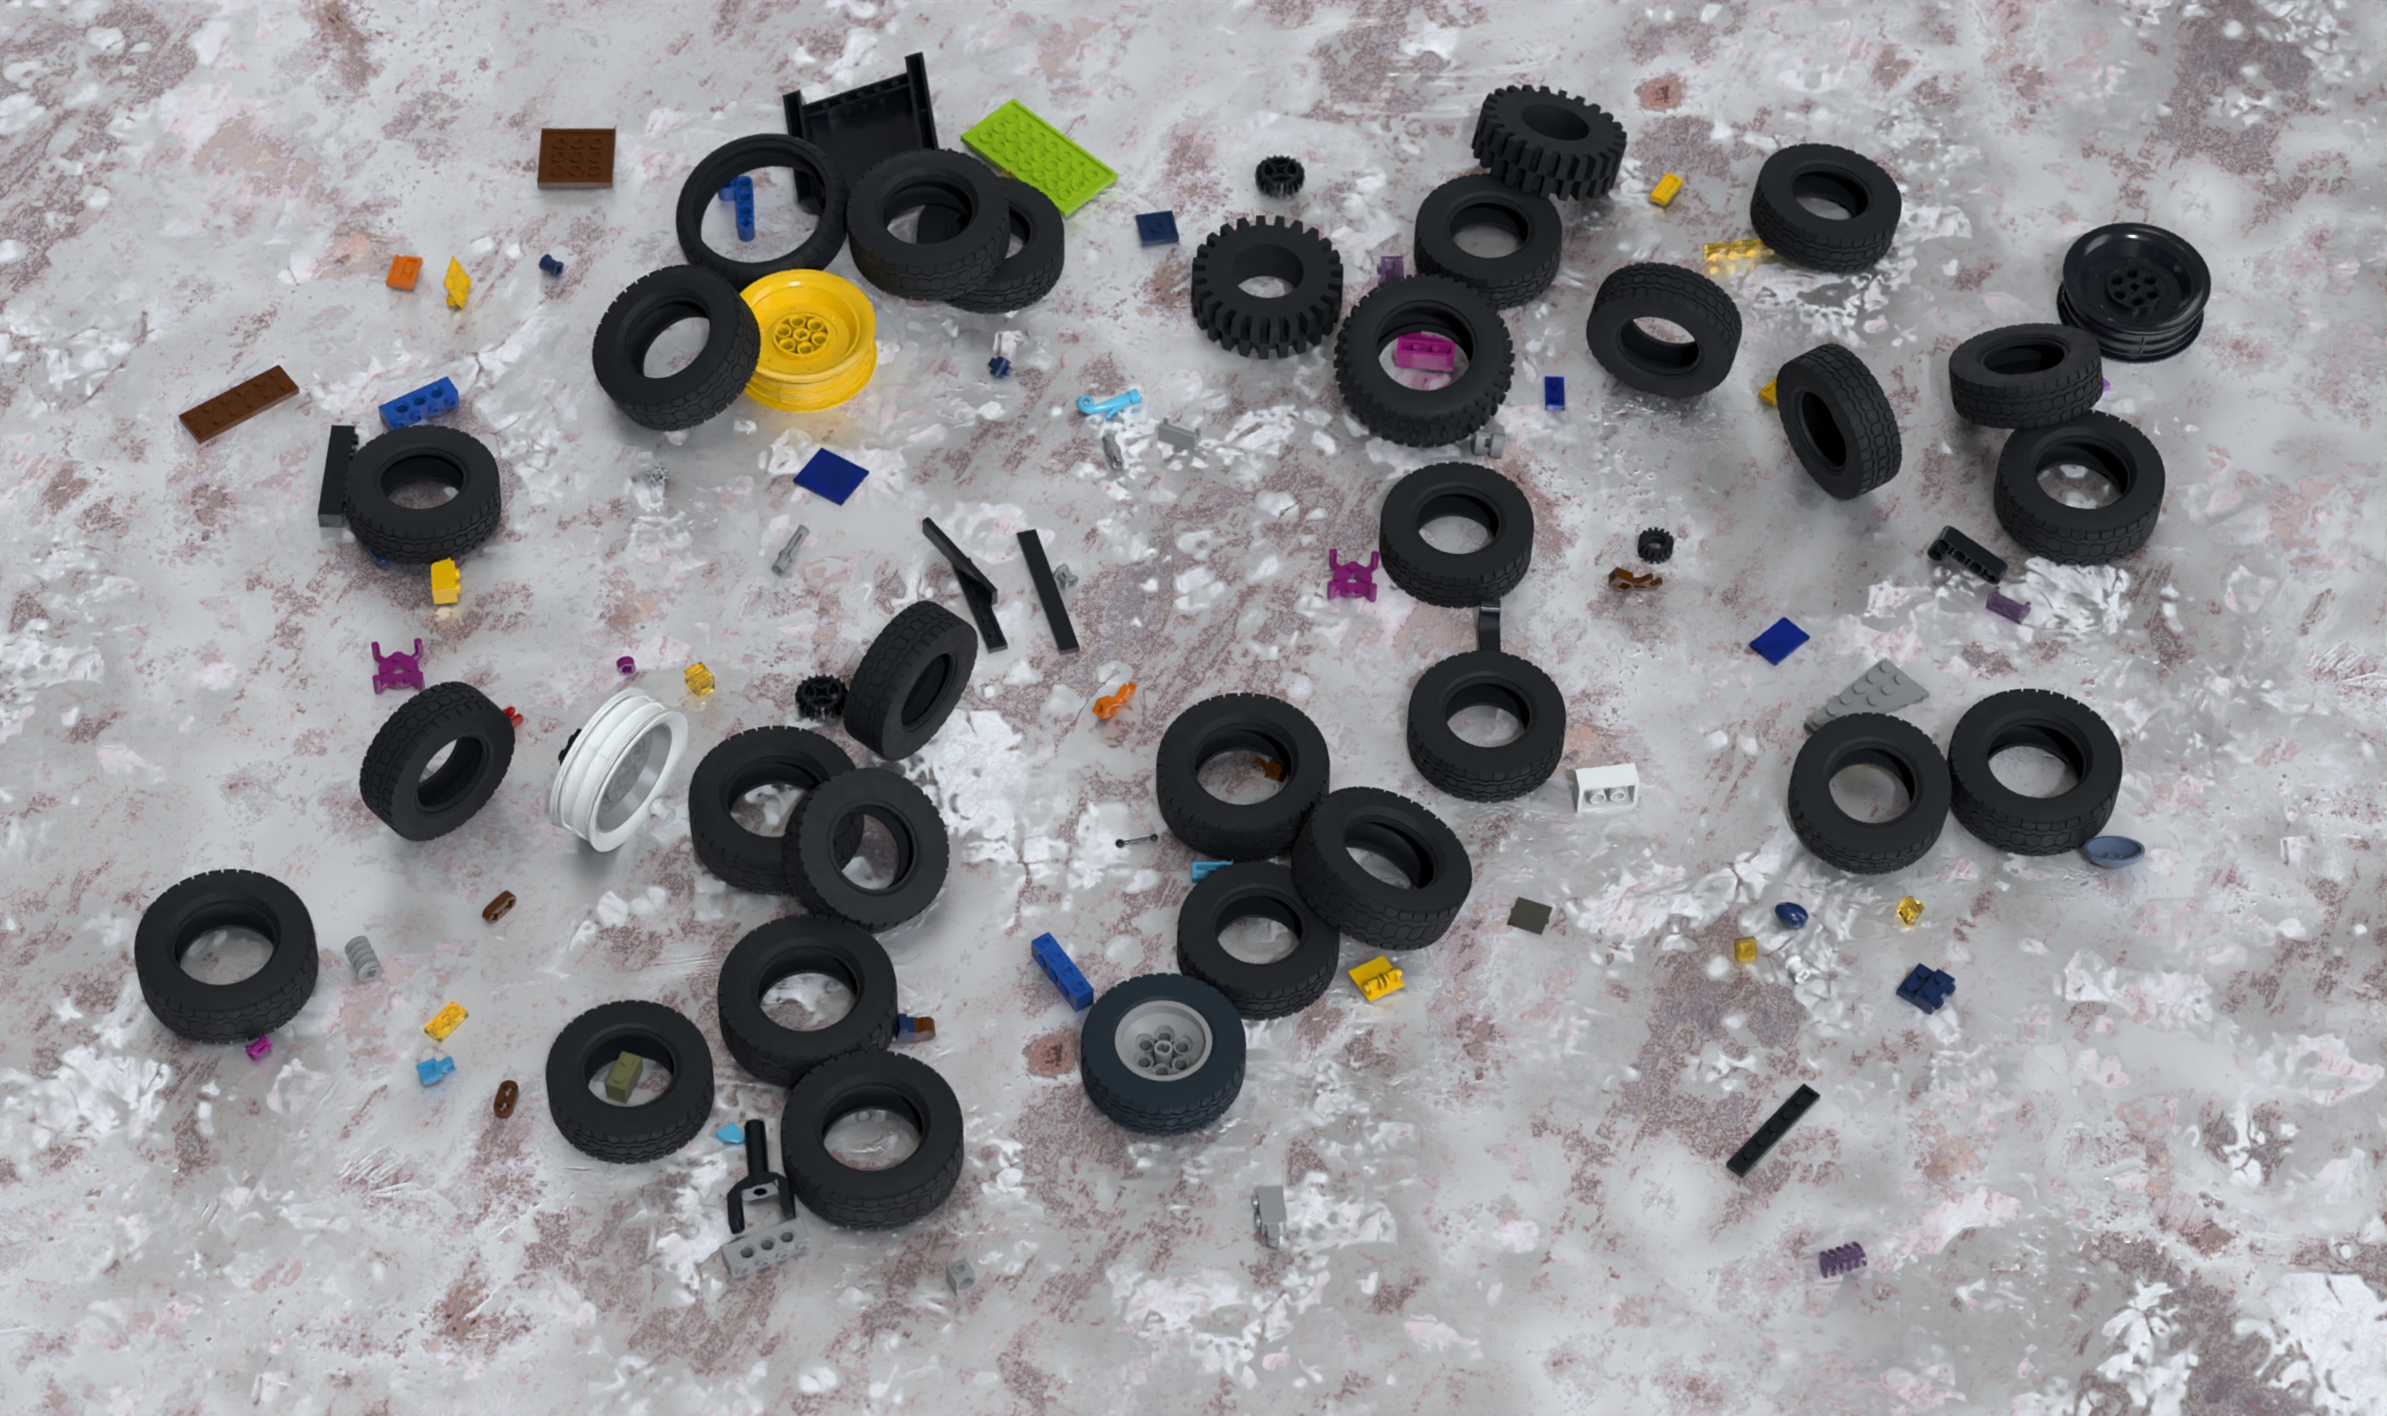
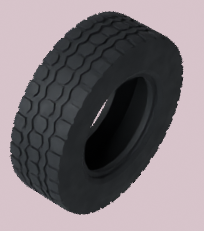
M1804 143L1783 148L1779 152L1774 153L1764 163L1751 200L1750 218L1752 226H1754L1756 234H1759L1758 237L1762 242H1765L1768 248L1774 250L1780 257L1783 256L1787 261L1794 262L1801 267L1805 266L1807 269L1819 270V272L1849 273L1860 271L1863 268L1866 269L1876 264L1887 253L1901 216L1902 199L1898 187L1892 181L1891 176L1888 173L1886 174V171L1877 166L1875 162L1870 159L1868 160L1867 157L1839 146ZM1805 196L1828 198L1848 208L1855 217L1844 220L1824 218L1805 209L1796 199Z
M1490 173L1460 176L1438 186L1437 189H1434L1425 198L1420 206L1415 222L1413 248L1414 261L1419 275L1426 273V277H1429V275L1435 276V274H1439L1442 279L1444 277H1452L1456 283L1459 281L1467 284V288H1475L1479 291L1478 295L1481 298L1485 296L1489 300L1491 308L1495 306L1497 310L1515 308L1518 305L1528 303L1529 300H1534L1550 286L1559 267L1562 224L1556 207L1553 206L1550 199L1540 197V191L1532 189L1530 194L1521 191L1523 185L1519 183L1512 187L1505 184L1506 176L1495 178ZM1494 226L1509 231L1523 245L1509 255L1485 258L1464 251L1454 242L1453 238L1458 233L1471 227Z
M997 176L1005 189L1008 200L1010 232L1021 238L1026 244L1025 247L1017 254L1006 258L998 271L981 286H976V289L968 293L964 291L963 295L954 298L951 295V298L942 300L947 304L951 303L952 306L958 309L963 308L965 311H975V313L981 314L1008 313L1011 310L1016 311L1022 309V307H1028L1033 302L1036 303L1043 298V295L1046 296L1051 291V288L1053 289L1056 285L1057 280H1059L1064 265V224L1060 212L1045 193L1040 192L1033 185L1030 186V184L1023 181L1019 182L1017 179ZM925 205L917 225V244H934L950 240L959 235L967 227L970 220L965 214L953 207Z
M1635 263L1634 265L1631 264L1616 270L1600 286L1588 318L1586 337L1588 346L1592 350L1591 353L1597 359V362L1619 381H1623L1631 387H1636L1637 390L1655 395L1691 397L1713 390L1727 377L1740 343L1742 319L1731 297L1724 293L1720 286H1716L1713 281L1704 278L1705 276L1697 272L1694 273L1687 268L1683 269L1681 266L1668 265V263ZM1655 317L1671 321L1689 332L1695 341L1670 343L1656 339L1640 329L1634 322V319Z
M2026 323L1997 328L1968 339L1964 344L1959 345L1949 358V377L1954 408L1963 419L1980 426L1998 429H2028L2057 424L2088 411L2089 408H2092L2100 400L2103 394L2104 383L2099 344L2091 334L2072 326L2054 323Z
M1828 343L1788 361L1781 367L1776 378V400L1785 433L1804 468L1829 494L1839 499L1850 500L1884 485L1897 475L1902 461V444L1900 443L1901 438L1894 413L1874 375L1870 373L1871 371L1850 350L1848 351L1847 348L1838 344Z
M412 425V427L406 426L398 430L388 431L386 434L383 433L377 436L375 440H370L366 443V446L361 447L351 459L346 471L345 495L347 515L351 529L356 538L372 552L375 551V554L383 558L386 557V559L392 561L397 560L400 563L419 565L421 563L433 564L434 562L446 560L448 557H451V560L479 547L481 542L484 543L489 538V535L493 533L498 524L501 513V491L496 461L483 443H480L475 437H471L470 434L460 432V430L449 429L446 426L440 425L438 427L435 425ZM417 480L441 481L455 487L459 491L448 502L426 509L403 507L388 498L396 488Z
M1443 462L1436 463L1434 466L1433 464L1425 466L1423 469L1419 468L1413 471L1412 474L1409 473L1403 477L1402 481L1400 480L1391 489L1384 502L1379 531V552L1382 564L1393 582H1396L1400 589L1405 590V593L1412 597L1415 596L1416 599L1424 603L1428 602V604L1434 606L1441 605V607L1472 608L1480 605V599L1498 600L1519 584L1530 564L1534 536L1532 509L1526 496H1524L1519 487H1516L1515 483L1510 479L1507 480V477L1501 473L1497 474L1495 470L1490 468L1486 469L1484 466L1472 465V463L1449 462L1447 464ZM1446 516H1460L1482 524L1490 531L1494 539L1487 546L1475 552L1454 554L1434 548L1422 538L1419 531L1427 523Z
M929 600L918 601L901 611L899 615H896L886 625L881 634L874 640V643L871 644L853 676L854 678L849 686L843 709V723L846 732L872 751L892 761L903 760L921 749L945 723L967 686L977 657L978 636L976 635V630L967 621Z
M1481 650L1471 651V653L1464 652L1459 653L1458 656H1450L1445 661L1442 660L1436 663L1435 667L1432 666L1427 670L1426 674H1423L1412 692L1407 721V745L1411 759L1421 775L1426 780L1429 779V783L1459 799L1464 798V800L1472 802L1475 800L1479 803H1488V801L1496 803L1501 802V800L1509 801L1514 800L1515 797L1525 796L1527 792L1531 793L1538 786L1540 787L1545 783L1547 778L1549 779L1560 761L1566 729V710L1563 697L1554 681L1546 673H1543L1542 669L1536 665L1533 666L1526 659L1522 660L1519 656L1508 655V653L1500 651L1497 653L1490 650H1485V652H1481ZM1473 706H1493L1514 715L1521 722L1525 731L1519 738L1506 745L1481 747L1460 739L1453 733L1447 722L1452 716L1463 709Z
M444 682L419 692L418 695L410 698L407 703L400 706L398 711L388 718V721L380 728L379 733L375 735L372 745L369 746L366 752L367 755L364 757L363 767L360 771L361 778L359 779L360 793L364 803L398 835L412 841H428L454 831L456 827H460L467 822L466 820L471 819L486 804V801L495 793L494 791L501 784L502 778L505 777L515 748L513 746L515 745V732L511 720L504 711L483 693L464 682ZM457 740L452 753L440 769L419 783L425 767L436 753L447 744Z
M1862 712V714L1853 713L1847 717L1844 715L1836 718L1835 721H1829L1807 739L1796 757L1788 789V808L1791 821H1793L1792 823L1803 843H1806V847L1812 853H1816L1817 857L1823 861H1828L1827 864L1835 868L1837 866L1840 867V870L1853 871L1855 874L1862 875L1863 873H1867V875H1877V873H1880L1881 875L1891 873L1892 870L1893 872L1901 870L1904 866L1912 865L1916 860L1918 861L1937 841L1950 807L1952 795L1951 778L1943 754L1940 755L1941 751L1937 745L1933 744V740L1927 734L1924 735L1922 730L1892 715L1886 716L1883 713L1872 714V712ZM1858 764L1876 765L1890 771L1899 778L1907 790L1910 805L1905 812L1890 821L1882 823L1862 822L1850 817L1838 807L1831 795L1829 782L1838 772L1847 767Z
M857 768L841 772L829 778L808 792L800 800L789 817L784 831L786 833L783 835L782 859H784V870L788 874L786 877L789 885L793 887V893L796 897H799V902L803 907L809 909L808 912L810 914H813L814 917L815 914L827 915L828 919L830 916L840 918L843 922L846 920L855 924L856 928L859 926L867 931L868 934H876L891 930L905 923L931 904L943 885L942 882H944L947 874L946 869L949 865L948 855L950 854L947 841L949 839L947 830L945 831L944 821L942 817L940 818L937 807L933 806V801L927 794H923L924 791L920 787L914 786L913 782L905 777L901 778L902 775L894 772L889 773L888 770ZM860 813L871 816L880 821L891 832L898 848L899 865L896 876L888 888L875 890L861 887L848 879L839 868L833 852V835L843 815Z
M1252 861V863L1241 862L1238 865L1225 866V869L1220 868L1214 871L1212 875L1209 874L1202 879V882L1199 881L1186 897L1178 918L1177 960L1183 977L1186 975L1193 977L1196 981L1199 979L1207 983V986L1211 985L1217 989L1219 994L1222 993L1232 1003L1241 1019L1265 1021V1019H1279L1281 1016L1284 1018L1292 1015V1013L1296 1014L1304 1010L1305 1006L1309 1007L1329 987L1338 965L1340 947L1339 927L1335 929L1326 922L1327 918L1323 920L1315 912L1316 909H1312L1306 902V899H1304L1295 883L1292 869L1289 866L1283 864L1276 865L1274 862L1267 861L1266 863H1262V861ZM1259 917L1275 920L1285 925L1294 933L1299 944L1293 952L1281 960L1265 964H1254L1231 956L1220 945L1218 937L1228 926L1237 921Z
M635 1000L615 1001L584 1012V1015H579L575 1018L573 1023L570 1022L563 1029V1032L558 1035L552 1045L546 1064V1085L550 1112L557 1128L564 1135V1138L571 1145L573 1144L576 1149L581 1152L584 1151L586 1155L592 1158L597 1157L598 1160L605 1162L611 1161V1163L636 1164V1162H640L641 1164L650 1162V1160L655 1161L664 1158L665 1155L669 1156L677 1152L678 1148H683L688 1144L689 1140L692 1141L698 1131H701L710 1115L714 1101L712 1057L703 1034L690 1019L687 1020L686 1016L680 1012L676 1013L675 1009L668 1006L663 1007V1004L655 1002L650 1003L644 1000H639V1002H635ZM622 1051L655 1061L662 1065L672 1076L670 1084L660 1096L648 1103L630 1107L616 1106L604 1102L589 1089V1084L602 1067L618 1060Z

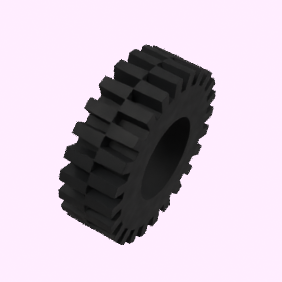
M1523 84L1521 90L1515 85H1509L1506 91L1502 88L1495 89L1494 94L1489 93L1486 100L1483 101L1471 149H1474L1473 156L1480 159L1479 164L1482 168H1491L1490 174L1495 178L1506 176L1504 183L1511 187L1519 183L1523 185L1521 191L1530 194L1532 189L1539 190L1540 197L1549 199L1550 193H1554L1559 201H1567L1569 195L1576 201H1584L1585 196L1592 200L1597 199L1599 193L1606 195L1609 189L1613 188L1627 145V134L1622 131L1623 126L1620 122H1613L1614 116L1611 113H1600L1601 106L1595 103L1588 106L1584 105L1585 98L1577 95L1574 99L1566 97L1567 91L1560 89L1558 94H1552L1547 86H1540L1539 91H1535L1529 84Z
M1256 215L1255 226H1250L1246 217L1237 219L1236 231L1226 223L1220 226V236L1214 232L1207 236L1206 245L1200 244L1197 249V257L1193 258L1191 282L1192 314L1194 317H1198V327L1200 330L1208 329V338L1212 342L1222 338V348L1229 352L1236 344H1239L1240 356L1249 357L1252 348L1259 349V359H1268L1269 349H1276L1279 359L1288 358L1290 346L1293 347L1298 355L1306 352L1307 341L1314 347L1318 346L1321 343L1322 334L1329 336L1333 331V323L1337 324L1339 321L1340 309L1342 310L1344 271L1343 264H1340V254L1338 250L1332 251V242L1327 237L1319 240V230L1311 227L1303 234V222L1296 219L1290 228L1285 227V217L1276 216L1274 225H1266L1265 215ZM1271 276L1289 282L1296 289L1280 297L1264 298L1245 292L1239 285L1254 277Z

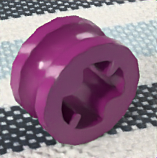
M630 656L621 657L616 662L618 672L621 675H630L636 670L634 659Z

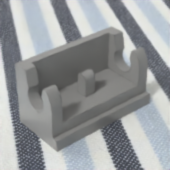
M1164 417L1163 423H1160L1158 426V440L1194 452L1201 439V429L1196 428V433L1168 424V418Z

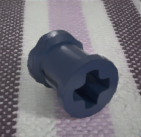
M545 254L539 262V268L547 270L553 277H557L562 273L564 263L561 261L557 262L552 259L551 255Z

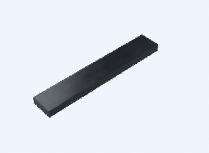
M929 517L923 519V534L991 606L998 603V589Z
M951 563L953 572L988 653L1008 649V644L990 603Z
M1803 1084L1727 1162L1726 1167L1741 1178H1744L1820 1099V1094Z

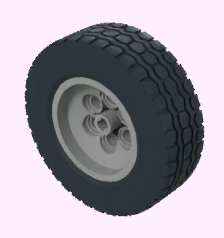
M1151 973L1145 974L1142 977L1130 978L1129 981L1125 980L1117 984V987H1112L1106 991V994H1103L1093 1005L1084 1022L1081 1034V1075L1085 1089L1092 1102L1104 1115H1107L1110 1120L1115 1123L1118 1122L1120 1126L1126 1129L1130 1128L1134 1132L1141 1134L1144 1132L1146 1135L1156 1136V1134H1160V1136L1174 1134L1175 1136L1184 1134V1132L1196 1131L1199 1127L1203 1128L1209 1125L1211 1121L1214 1122L1221 1117V1113L1224 1114L1233 1104L1243 1084L1246 1065V1036L1241 1018L1232 1003L1222 993L1219 994L1217 989L1211 985L1207 986V983L1199 979L1196 981L1193 977L1186 975L1183 977L1181 974L1174 973L1167 975V973L1153 975Z

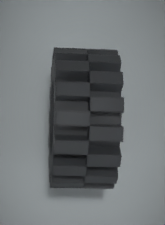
M1655 527L1654 530L1648 528V532L1644 530L1638 540L1637 551L1638 554L1640 553V558L1644 557L1645 562L1650 560L1651 564H1653V561H1656V564H1660V560L1663 563L1666 562V559L1669 560L1674 545L1673 536H1670V532L1664 533L1665 529L1663 528L1659 531L1658 527ZM1658 543L1663 547L1653 548L1649 544Z

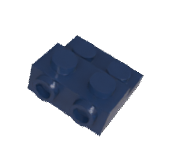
M1919 963L1898 987L1896 994L1931 1015L1936 1009L1939 1010L1942 1007L1947 995L1950 997L1956 989L1954 985L1955 978L1940 969L1934 972Z

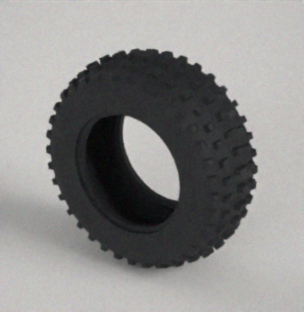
M1421 273L1420 276L1414 275V277L1409 274L1406 275V278H1393L1392 283L1391 281L1380 284L1379 289L1377 287L1373 288L1368 292V297L1364 295L1360 299L1359 306L1354 305L1352 307L1351 317L1346 316L1342 324L1344 329H1340V332L1337 334V341L1339 342L1334 347V354L1337 355V358L1334 360L1333 366L1338 368L1335 379L1336 382L1341 381L1338 385L1340 394L1345 395L1343 397L1344 402L1349 407L1352 406L1350 411L1353 415L1356 414L1360 418L1361 424L1365 425L1367 423L1370 426V431L1375 434L1377 432L1381 433V438L1385 440L1394 439L1395 444L1404 445V443H1408V447H1419V445H1422L1423 448H1428V445L1429 447H1434V444H1436L1437 447H1442V443L1448 445L1449 442L1450 444L1456 443V439L1458 441L1469 437L1468 433L1471 435L1476 433L1480 429V424L1484 427L1490 420L1489 415L1495 416L1498 411L1497 404H1503L1506 399L1505 393L1511 388L1512 381L1510 378L1511 375H1514L1515 367L1510 365L1515 360V353H1510L1513 350L1512 340H1507L1510 334L1507 326L1503 327L1505 324L1504 319L1496 315L1498 312L1496 307L1491 308L1489 300L1485 296L1481 298L1478 295L1479 291L1475 288H1467V284L1459 281L1456 283L1452 277H1444L1442 279L1439 274H1435V276L1429 275V277H1426V273ZM1420 331L1433 332L1455 342L1465 353L1470 365L1458 380L1448 386L1435 390H1417L1406 387L1392 379L1383 369L1379 356L1389 343L1402 335Z

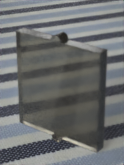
M1518 896L1514 908H1511V915L1507 925L1542 935L1546 924L1549 923L1548 918L1553 907Z

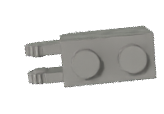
M1282 1185L1258 1187L1256 1196H1253V1208L1258 1209V1214H1255L1256 1227H1260L1261 1235H1266L1269 1247L1274 1248L1280 1244V1234H1283L1286 1230L1287 1215Z

